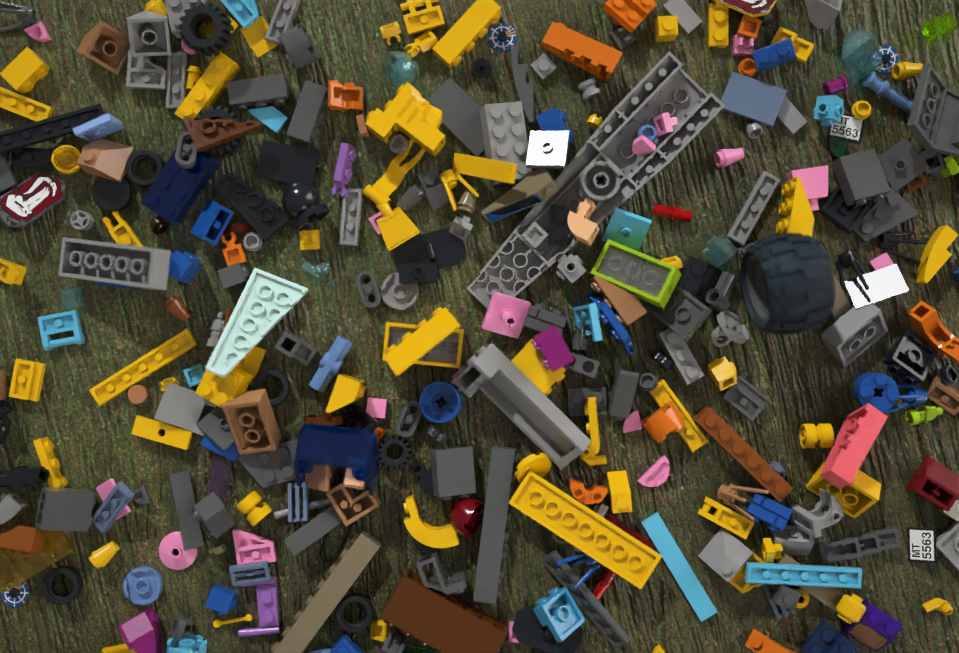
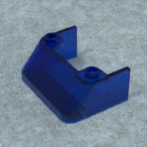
M308 423L302 425L298 434L294 459L297 486H301L305 474L313 471L314 464L349 468L356 480L368 482L369 495L373 496L380 474L377 436L367 430Z

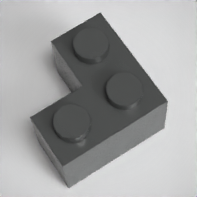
M214 492L193 506L191 516L197 523L201 522L205 527L203 531L209 539L213 537L216 540L234 526L235 523L224 510L225 506Z

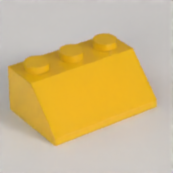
M827 458L821 462L806 486V489L819 497L820 488L837 496L836 499L841 504L842 512L853 519L879 501L881 483L859 469L855 475L854 482L850 486L838 489L820 476Z

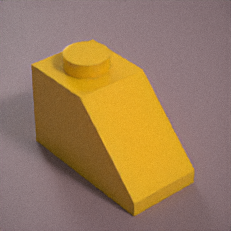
M626 470L607 472L611 512H632L631 492Z

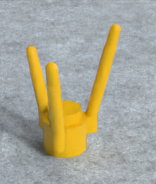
M448 169L439 175L454 211L458 209L452 188L458 185L457 180L475 197H479V194L461 177L458 171L454 173L452 169Z

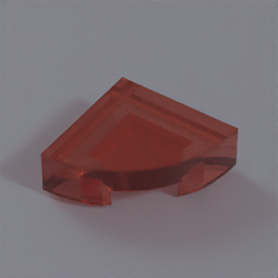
M232 223L227 225L224 232L250 233L251 226Z

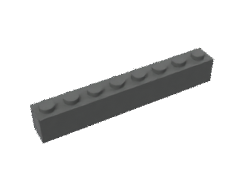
M492 445L473 592V601L496 604V599L501 597V587L498 586L499 579H503L504 568L501 567V560H505L506 548H503V543L508 540L509 529H505L506 522H510L511 517L508 503L513 496V491H510L511 483H515V472H512L513 464L517 465L518 453H515V448Z

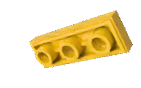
M137 415L131 434L188 450L193 432ZM162 429L165 430V435L161 434Z

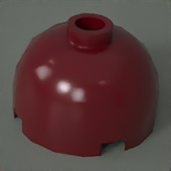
M464 498L458 501L456 505L451 506L449 516H451L450 522L455 532L467 538H471L469 534L474 535L482 519V515H479L480 509L484 510V503L482 501Z

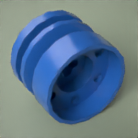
M434 382L428 385L422 391L419 399L423 415L436 423L455 419L463 406L459 390L454 385L446 382ZM442 397H444V400L447 401V405H443V407L441 408V405L438 404V400H441Z

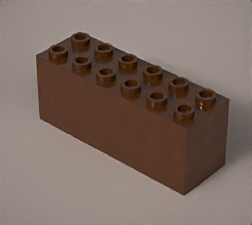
M406 568L381 616L385 624L391 627L395 625L401 629L400 631L403 634L418 638L417 641L424 646H432L437 653H498L508 635L507 625L504 622L452 593L445 594L442 591L425 587L421 576Z

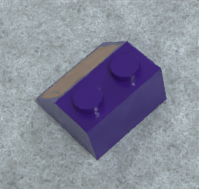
M863 599L862 604L865 605L866 611L858 623L852 622V624L846 622L842 631L876 652L895 639L903 624Z

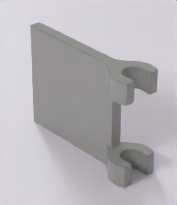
M168 382L154 419L205 436L197 427L199 417L205 404L215 408L216 404L196 394V391Z

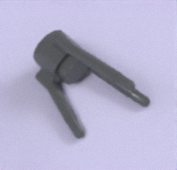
M0 1V5L15 8H0V12L16 14L18 21L22 22L0 28V33L32 26L31 23H36L37 14L35 8Z
M565 305L569 344H572V349L587 350L588 345H590L591 335L586 337V334H584L585 317H581L580 333H575L574 337L568 306Z

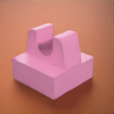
M735 34L733 37V55L752 56L754 38L748 39Z
M669 112L662 113L653 118L658 137L674 131V125L679 124L677 117L670 118Z

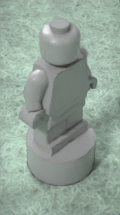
M223 312L217 313V319L213 320L212 327L209 328L212 332L210 338H208L207 347L215 348L225 329L223 327V319L225 317Z

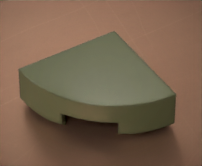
M226 542L207 551L210 557L224 553L228 547Z

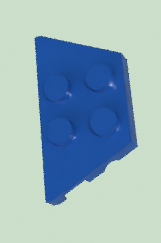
M594 292L587 295L591 303H596L600 313L599 320L603 325L607 324L610 329L608 333L612 339L619 341L628 356L634 353L635 350L632 347L633 344L629 334L608 304L599 296L597 297Z

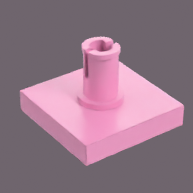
M494 291L481 327L488 331L518 339L531 303Z

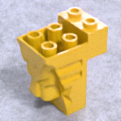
M409 82L405 85L402 84L396 91L397 96L394 100H389L385 105V111L382 112L378 108L375 111L372 110L367 115L365 124L368 130L385 144H388L391 137L399 130L435 158L446 144L445 135L439 130L442 123V111L431 106Z

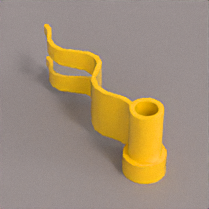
M412 139L409 141L408 150L403 154H399L391 161L384 175L373 186L369 184L362 193L373 201L376 207L386 201L390 204L391 199L389 196L399 187L406 173L419 162L426 150L423 148L412 160L401 167L399 166L407 157L414 143Z

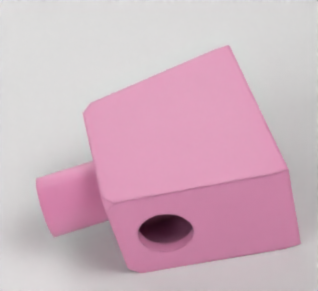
M828 165L788 172L786 174L788 181L797 176L801 178L812 212L818 211V199L828 196Z

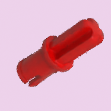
M655 204L653 208L654 215L670 218L671 221L676 219L690 223L692 218V211L679 209L674 205L670 207Z
M607 568L602 577H598L599 581L591 591L598 600H600L608 587L611 588V583L618 575L609 568Z

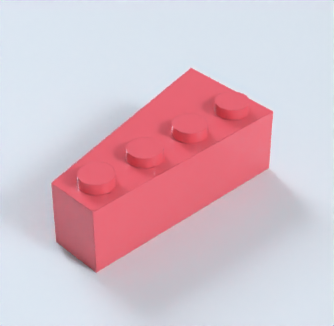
M869 403L847 415L820 476L838 489L850 486L854 482L858 469L888 416Z

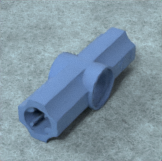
M339 335L337 336L330 350L321 359L318 365L319 368L310 381L309 385L322 393L325 392L333 376H336L342 367L343 359L353 343Z

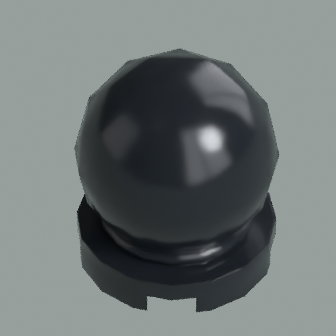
M294 182L286 187L282 194L281 203L284 212L289 217L297 219L294 226L299 232L312 227L311 222L317 218L321 221L330 212L327 204H319L320 197L317 190L308 183Z

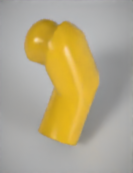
M588 448L580 454L581 459L589 466L607 464L606 455H592L588 452Z
M934 598L921 605L925 613L935 609L943 612L944 615H950L953 612L951 604L941 598Z

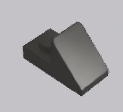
M436 168L418 175L433 211L450 204Z

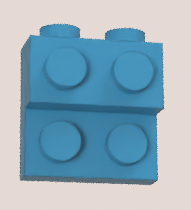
M554 587L548 591L549 596L547 598L542 597L535 602L537 606L533 611L542 626L548 625L556 641L561 642L586 620L567 587L560 589Z

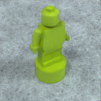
M924 406L925 408L920 411L915 409L905 412V420L910 426L917 425L921 421L928 423L937 415L942 414L943 409L941 407L936 408L935 406Z

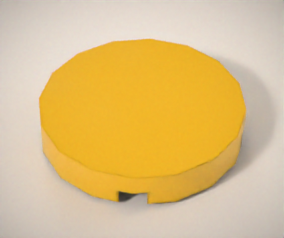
M539 453L540 455L531 454L524 458L517 465V472L514 474L518 482H522L529 470L543 478L551 468L552 463L549 457L544 453Z

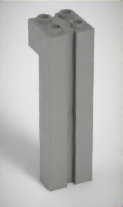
M493 343L487 348L483 345L475 353L478 357L473 355L465 363L468 367L463 365L456 373L458 377L453 382L469 398L480 389L560 469H563L582 454L591 443V440Z

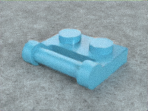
M78 310L37 317L42 345L45 351L53 350L55 347L85 343ZM73 331L74 333L72 337L56 340L50 339L52 334Z

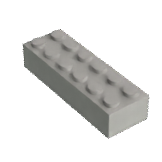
M63 237L58 276L166 290L171 250Z

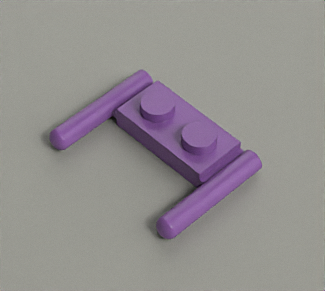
M272 576L271 581L235 586L257 585L259 627L239 629V637L280 634L276 576Z

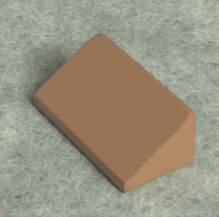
M934 376L925 389L927 398L955 416L959 412V391L952 386L945 385L939 377Z

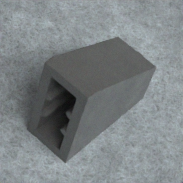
M615 369L607 412L608 415H612L611 419L623 421V418H629L639 373Z

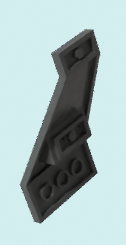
M931 64L923 65L907 127L926 150L959 158V93L946 86Z

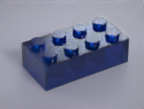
M175 149L140 203L171 224L179 227L221 164L203 151L197 153L196 163L193 167L184 169L176 164Z

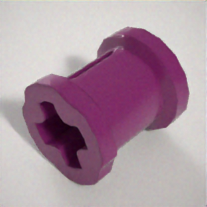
M843 75L838 76L836 80L827 81L822 84L826 96L834 95L841 91L846 92L849 89L848 82Z

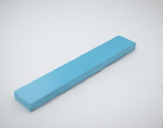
M656 512L641 521L699 620L702 622L717 613L716 608L659 514Z
M746 562L744 581L755 584L861 589L862 569L859 567Z

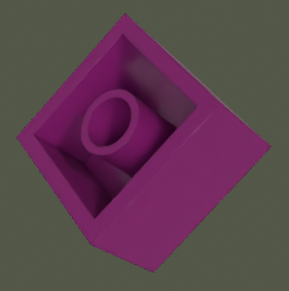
M556 325L533 336L534 341L531 343L536 352H541L543 356L541 362L545 369H550V371L554 372L574 361Z

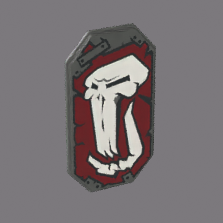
M38 171L0 197V219L8 227L25 228L64 201L67 186L55 172Z

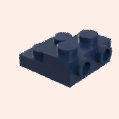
M822 619L799 650L803 653H857L856 649L858 647Z

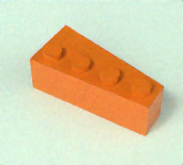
M552 22L541 43V47L605 82H608L623 54L621 51L567 28V26L560 22Z

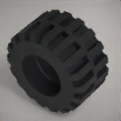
M197 2V6L192 4L190 5V10L185 9V16L180 17L182 24H179V29L182 31L179 33L186 45L197 53L205 54L206 56H212V54L215 56L220 55L219 51H226V45L230 47L231 42L229 40L234 37L231 31H234V26L230 24L232 21L224 11L209 2H205V4ZM207 20H214L215 29L213 34L207 39H200L199 28L201 24Z
M218 105L217 108L209 106L208 111L203 109V114L196 116L198 121H203V118H209L211 120L233 119L234 122H242L230 109ZM246 135L207 149L205 152L214 157L220 156L225 158V155L230 157L233 155V151H239V145L243 146L242 138L245 139Z

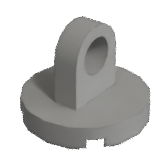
M729 310L721 311L717 315L719 326L711 333V339L715 346H726L732 340L739 344H744L749 339V331L746 325H741L738 322L740 319L737 315ZM721 335L725 336L724 338L717 339Z

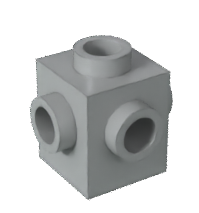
M564 254L556 261L559 264L556 267L558 270L556 274L561 280L564 281L566 279L570 284H573L587 271L582 266L583 261L577 255L573 256L570 254L567 257ZM567 265L572 266V271L567 269Z

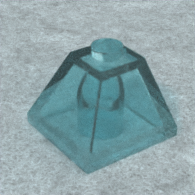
M858 27L843 39L841 59L850 85L854 87L883 62L874 34Z

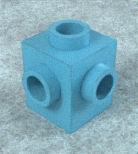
M836 95L817 96L816 107L813 111L814 119L821 122V125L824 126L841 123V117L844 114V100Z

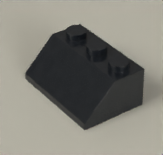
M686 257L677 284L708 307L709 304L705 299L706 294L715 288L722 271L698 258Z

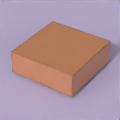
M357 115L356 120L361 136L363 138L369 137L364 115Z

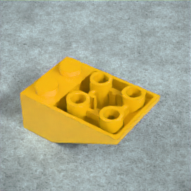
M797 176L787 181L782 187L781 194L784 197L783 203L779 206V214L781 216L780 222L776 225V233H800L803 236L810 235L812 237L814 216L801 178Z

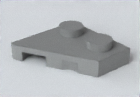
M128 50L126 87L132 89L166 90L167 71L146 58L131 57V51Z

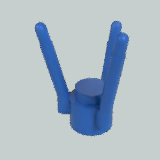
M896 383L898 388L909 389L906 395H900L898 398L907 399L909 403L891 407L882 413H889L911 406H918V403H925L927 401V392L924 388H917V385Z
M584 552L556 562V565H561L578 559L570 563L569 566L574 567L582 562L587 567L591 566L589 571L574 586V589H577L600 567L598 561Z

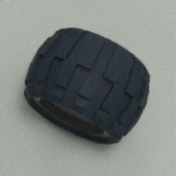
M782 233L770 235L747 247L740 267L742 294L750 318L762 332L775 335H792L808 331L827 321L835 302L834 274L826 251L814 237L812 238L810 235L803 236L800 233Z

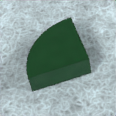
M830 135L827 145L835 159L844 156L848 142Z

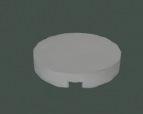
M393 273L384 280L381 287V295L383 301L390 308L405 310L416 303L419 296V287L417 283L399 284V273Z

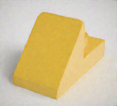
M0 258V280L10 285H21L27 268Z

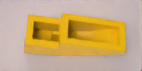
M948 225L938 227L924 249L917 271L916 283L919 285L927 284L952 255L946 249L956 239L958 234Z

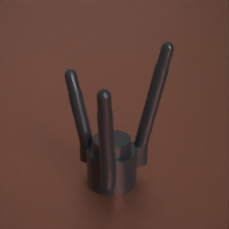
M886 231V233H882L880 236L879 247L884 248L883 252L892 253L919 264L921 263L920 260L893 250V248H897L899 243L926 245L927 242L899 239L897 237L915 234V231Z
M849 250L838 255L839 260L835 263L838 267L842 289H845L842 270L844 265L845 269L852 266L865 289L869 290L870 288L863 277L867 272L853 251Z

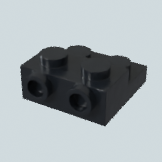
M905 330L902 332L896 345L890 349L883 363L887 365L889 372L898 373L902 376L903 382L908 385H916L924 381L938 352L913 333Z

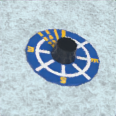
M507 23L494 25L489 32L488 39L490 45L498 51L509 50L510 45H514L516 42L514 28Z
M879 46L871 54V65L880 73L892 72L893 65L899 62L898 53L891 46Z
M9 579L3 584L1 598L7 605L17 607L27 601L29 587L22 579Z

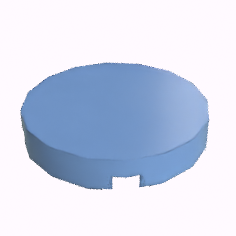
M147 566L133 569L123 581L125 597L128 600L130 599L135 605L145 606L151 604L160 596L163 589L161 575L155 569Z

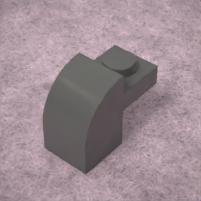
M284 330L274 346L290 358L294 357L305 365L309 364L318 350L288 330Z

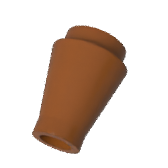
M173 295L163 304L164 310L182 323L191 317L180 297L177 298Z

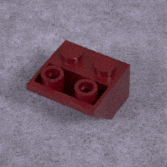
M926 456L906 488L935 507L949 512L959 496V475L931 457Z

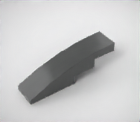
M510 45V62L514 89L518 101H522L523 114L527 124L532 126L533 83H526V64H518V45Z
M897 527L854 534L818 544L823 563L863 557L862 555L880 553L882 550L902 547Z

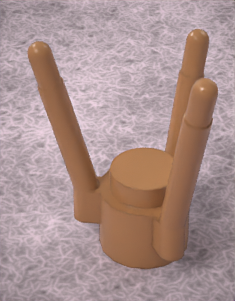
M722 484L717 492L718 499L723 500V504L732 507L754 521V517L732 503L735 500L743 503L746 502V499L737 496L738 492L736 490L769 494V491L733 484L729 486Z

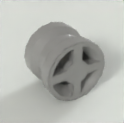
M595 78L588 79L577 86L582 91L583 101L594 98L601 93L600 89L595 85Z
M76 211L71 215L70 223L75 229L89 231L93 228L95 220L90 213Z

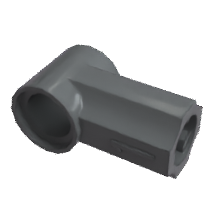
M726 271L721 273L715 288L708 291L705 297L707 303L717 312L726 311L729 308V296L738 279L735 275Z

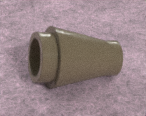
M471 186L477 192L478 189L474 186ZM467 188L457 204V211L465 215H472L475 211L476 197Z

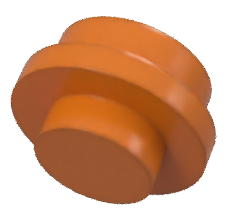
M751 58L741 60L738 64L739 74L752 77L757 72L755 61Z

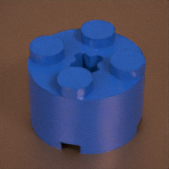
M867 372L860 375L854 383L853 397L861 407L869 403L880 412H884L893 407L900 396L895 381L885 374ZM875 388L878 389V390L876 391L877 394H876V395H873V394L875 393L874 389H875Z

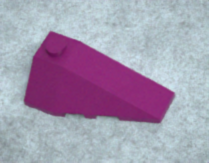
M151 607L129 617L118 626L125 644L129 650L134 649L136 653H163L159 618Z

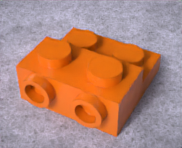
M608 0L602 9L627 31L632 33L650 15L657 4L654 0Z

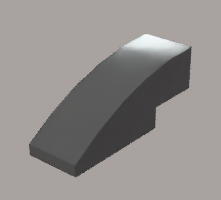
M332 505L287 536L283 541L295 556L343 521Z

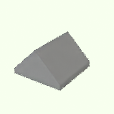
M145 10L127 17L131 57L171 55L167 16Z

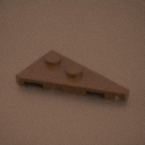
M186 117L183 118L198 153L263 129L261 122L246 120V123L234 122L233 119L211 120L203 118V121H197Z

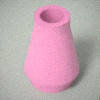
M742 148L719 149L714 153L715 165L722 168L744 158Z

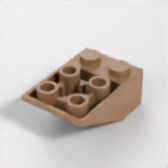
M598 276L590 279L592 290L596 294L599 293L602 300L608 304L622 326H628L647 312L635 295Z

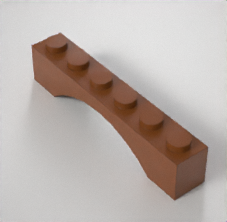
M704 406L692 418L764 490H768L769 495L774 500L781 502L794 489L710 407Z
M19 525L11 531L0 534V547L3 548V552L15 553L16 550H21L20 554L33 556V553H42L47 530Z

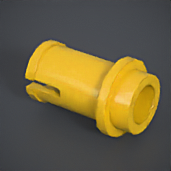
M189 66V69H187L186 89L192 90L200 79V74H202L201 68L197 66Z

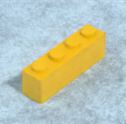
M476 0L432 48L433 54L449 69L453 65L457 66L462 60L461 56L466 51L470 52L475 46L474 42L479 37L483 38L488 32L487 28L491 24H496L501 18V7L494 0Z
M219 51L220 55L215 56L175 114L181 119L186 117L190 120L198 121L196 116L198 114L201 116L203 109L208 111L209 106H213L227 87L226 82H230L239 71L240 67L235 61Z

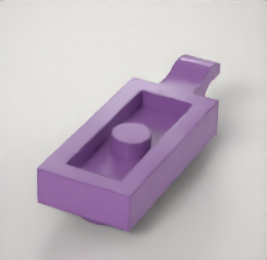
M341 143L333 178L335 185L332 189V194L338 196V191L342 189L341 196L345 198L348 196V189L345 185H348L351 179V168L356 158V148L348 143Z

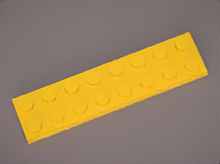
M530 470L509 501L510 505L639 589H642L662 555Z

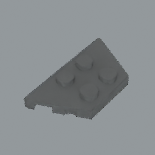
M309 436L279 443L277 450L239 455L238 460L262 488L301 478Z

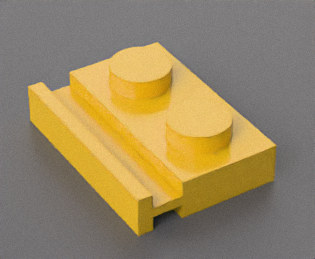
M16 359L9 397L35 402L39 401L46 364Z

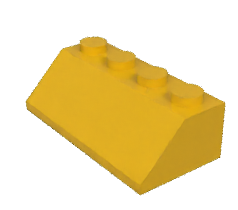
M441 307L436 309L431 314L433 317L429 321L424 319L416 326L417 330L411 334L409 331L400 338L402 342L399 345L393 344L385 350L387 354L384 358L397 376L460 327V324L446 307L444 309Z

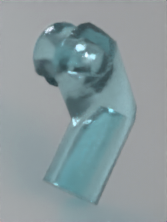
M305 261L301 268L314 277H320L329 273L331 265L324 261L322 264L314 266L310 262Z

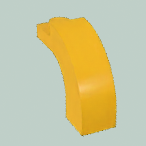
M414 495L406 497V502L403 505L406 514H410V516L405 517L403 521L409 533L417 541L433 548H448L459 545L457 532H455L451 524L440 527L427 524L420 516Z

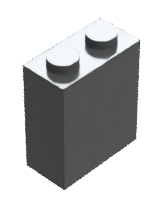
M875 148L839 157L832 163L847 206L855 204L857 207L866 204L868 200L873 202L885 198L884 195L890 191Z
M463 445L430 449L434 496L440 497V500H449L455 495H458L459 498L470 497V493H476L472 446Z
M42 487L35 526L40 530L88 531L89 526L92 524V508L96 503L95 493L89 489Z

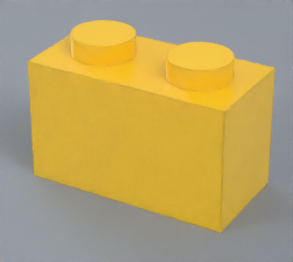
M26 47L0 75L16 91L25 94L33 89L34 84L39 79L47 75L50 67L33 50Z

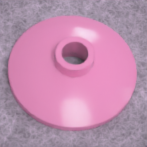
M176 531L163 538L159 546V556L163 564L168 568L182 570L189 567L195 561L197 547L184 550L180 531ZM177 549L179 551V555H175L173 553V550Z

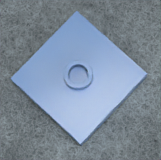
M107 113L73 128L76 136L91 143L98 138L123 129L124 125L122 121Z

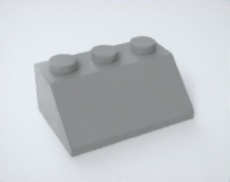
M871 303L857 309L853 306L845 315L840 316L832 326L826 328L821 334V338L827 349L845 368L887 333L888 329L881 309Z

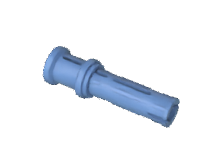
M872 71L866 77L862 86H867L875 92L876 96H883L910 115L913 102L890 87L888 81L881 80Z

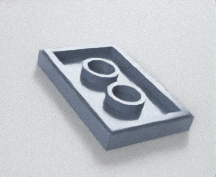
M732 72L721 102L725 105L721 110L773 127L788 90Z

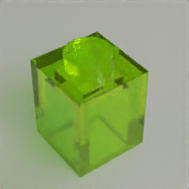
M952 11L931 18L922 24L923 35L927 38L928 42L950 35L958 29Z

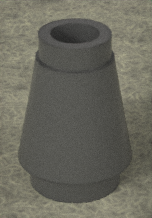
M414 184L408 188L397 204L406 212L424 200L423 197L426 194L417 184Z

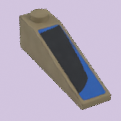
M538 168L485 208L481 214L490 223H493L546 201L558 192L560 188L545 168Z

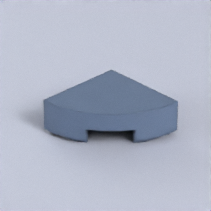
M772 461L769 464L782 478L788 474L778 462Z

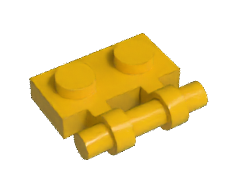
M407 0L406 3L400 4L402 12L410 11L409 14L403 15L409 36L445 26L440 5L432 7L431 4L438 2V0ZM426 5L427 9L416 12L415 8Z

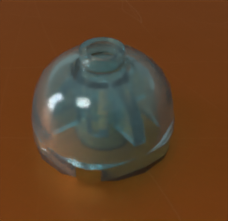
M403 51L386 53L384 57H387V60L384 61V70L388 83L392 80L394 85L391 88L397 91L402 84L405 85L409 82L412 85L418 72L417 62L408 53Z

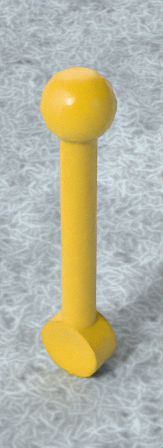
M247 614L245 617L224 621L217 619L213 622V626L218 628L223 624L245 620L250 622L253 616Z

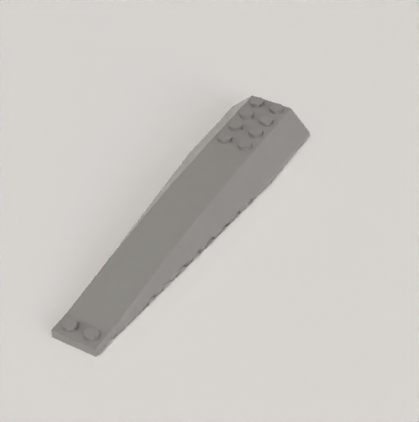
M670 51L612 110L566 166V169L558 176L555 182L560 190L546 201L535 205L480 271V275L466 288L487 309L494 291L512 297L517 296L579 242L572 234L570 228L568 229L567 245L548 244L547 236L535 249L521 235L534 221L549 234L551 205L570 206V211L577 214L579 204L586 199L581 192L579 180L582 172L589 164L596 161H607L616 166L620 173V188L617 193L606 201L594 202L596 207L588 220L598 225L614 211L615 207L618 208L670 163L725 106L712 92L708 95L681 69L683 64ZM669 112L670 118L677 117L679 124L674 125V131L664 136H657L653 142L656 145L655 151L646 156L636 155L632 151V144L638 138L640 127L646 124L655 127L653 118L662 113ZM603 178L597 179L596 184H602Z

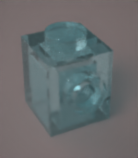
M724 233L718 237L712 236L706 241L707 246L702 250L717 268L738 251Z

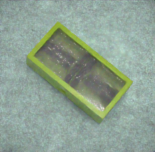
M609 239L591 271L593 277L598 276L635 295L637 298L662 309L665 308L681 276L677 267Z

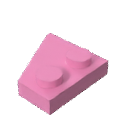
M239 529L232 530L237 565L267 560L269 562L277 561L275 542L273 540Z

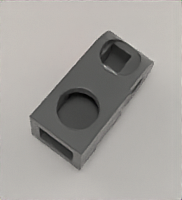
M571 353L574 361L563 367L595 379L600 362Z

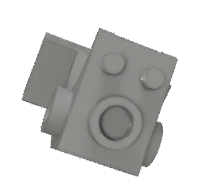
M821 488L819 489L820 501L816 503L815 509L807 511L797 504L789 506L793 510L791 513V523L814 538L822 536V529L836 524L844 516L840 508L841 504L836 499L837 496Z

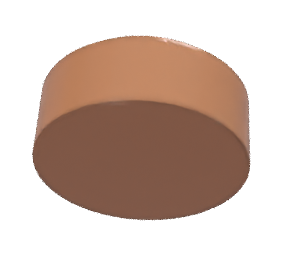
M134 385L128 390V398L134 404L144 403L148 399V389L143 385Z

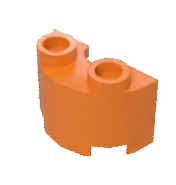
M328 80V107L336 111H346V109L363 110V87L356 86L355 83L351 82L342 85L338 80Z
M670 401L640 421L653 441L656 440L657 443H660L667 438L666 435L671 431L676 433L682 429L681 423L685 419L674 403Z
M569 478L568 481L572 495L584 504L600 503L608 492L606 486L592 484L591 487L585 488L580 480Z

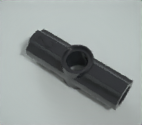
M28 465L0 470V487L13 486V489H19L30 485L47 483L50 477L49 470L45 469L44 466L29 468Z

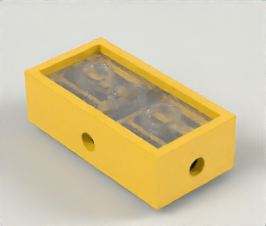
M386 322L382 361H386L384 358L387 354L385 350L393 344L399 345L402 342L400 338L409 331L411 334L417 330V325ZM456 329L414 364L460 368L464 330Z

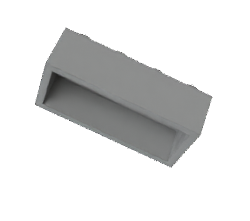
M522 101L484 104L479 110L486 158L516 163L515 183H519L532 173V168H527L526 166L528 141ZM489 179V181H490V186H491V185H500V184H509V183H505V182H500V181H495V180H490V179Z

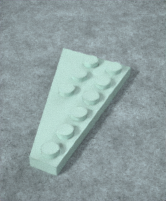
M254 268L205 370L225 378L308 292V288Z

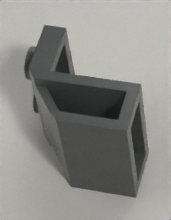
M437 550L418 556L416 565L425 587L442 591L445 594L453 593V595L460 594L467 588L465 572L446 578ZM433 563L438 579L429 576L426 564Z

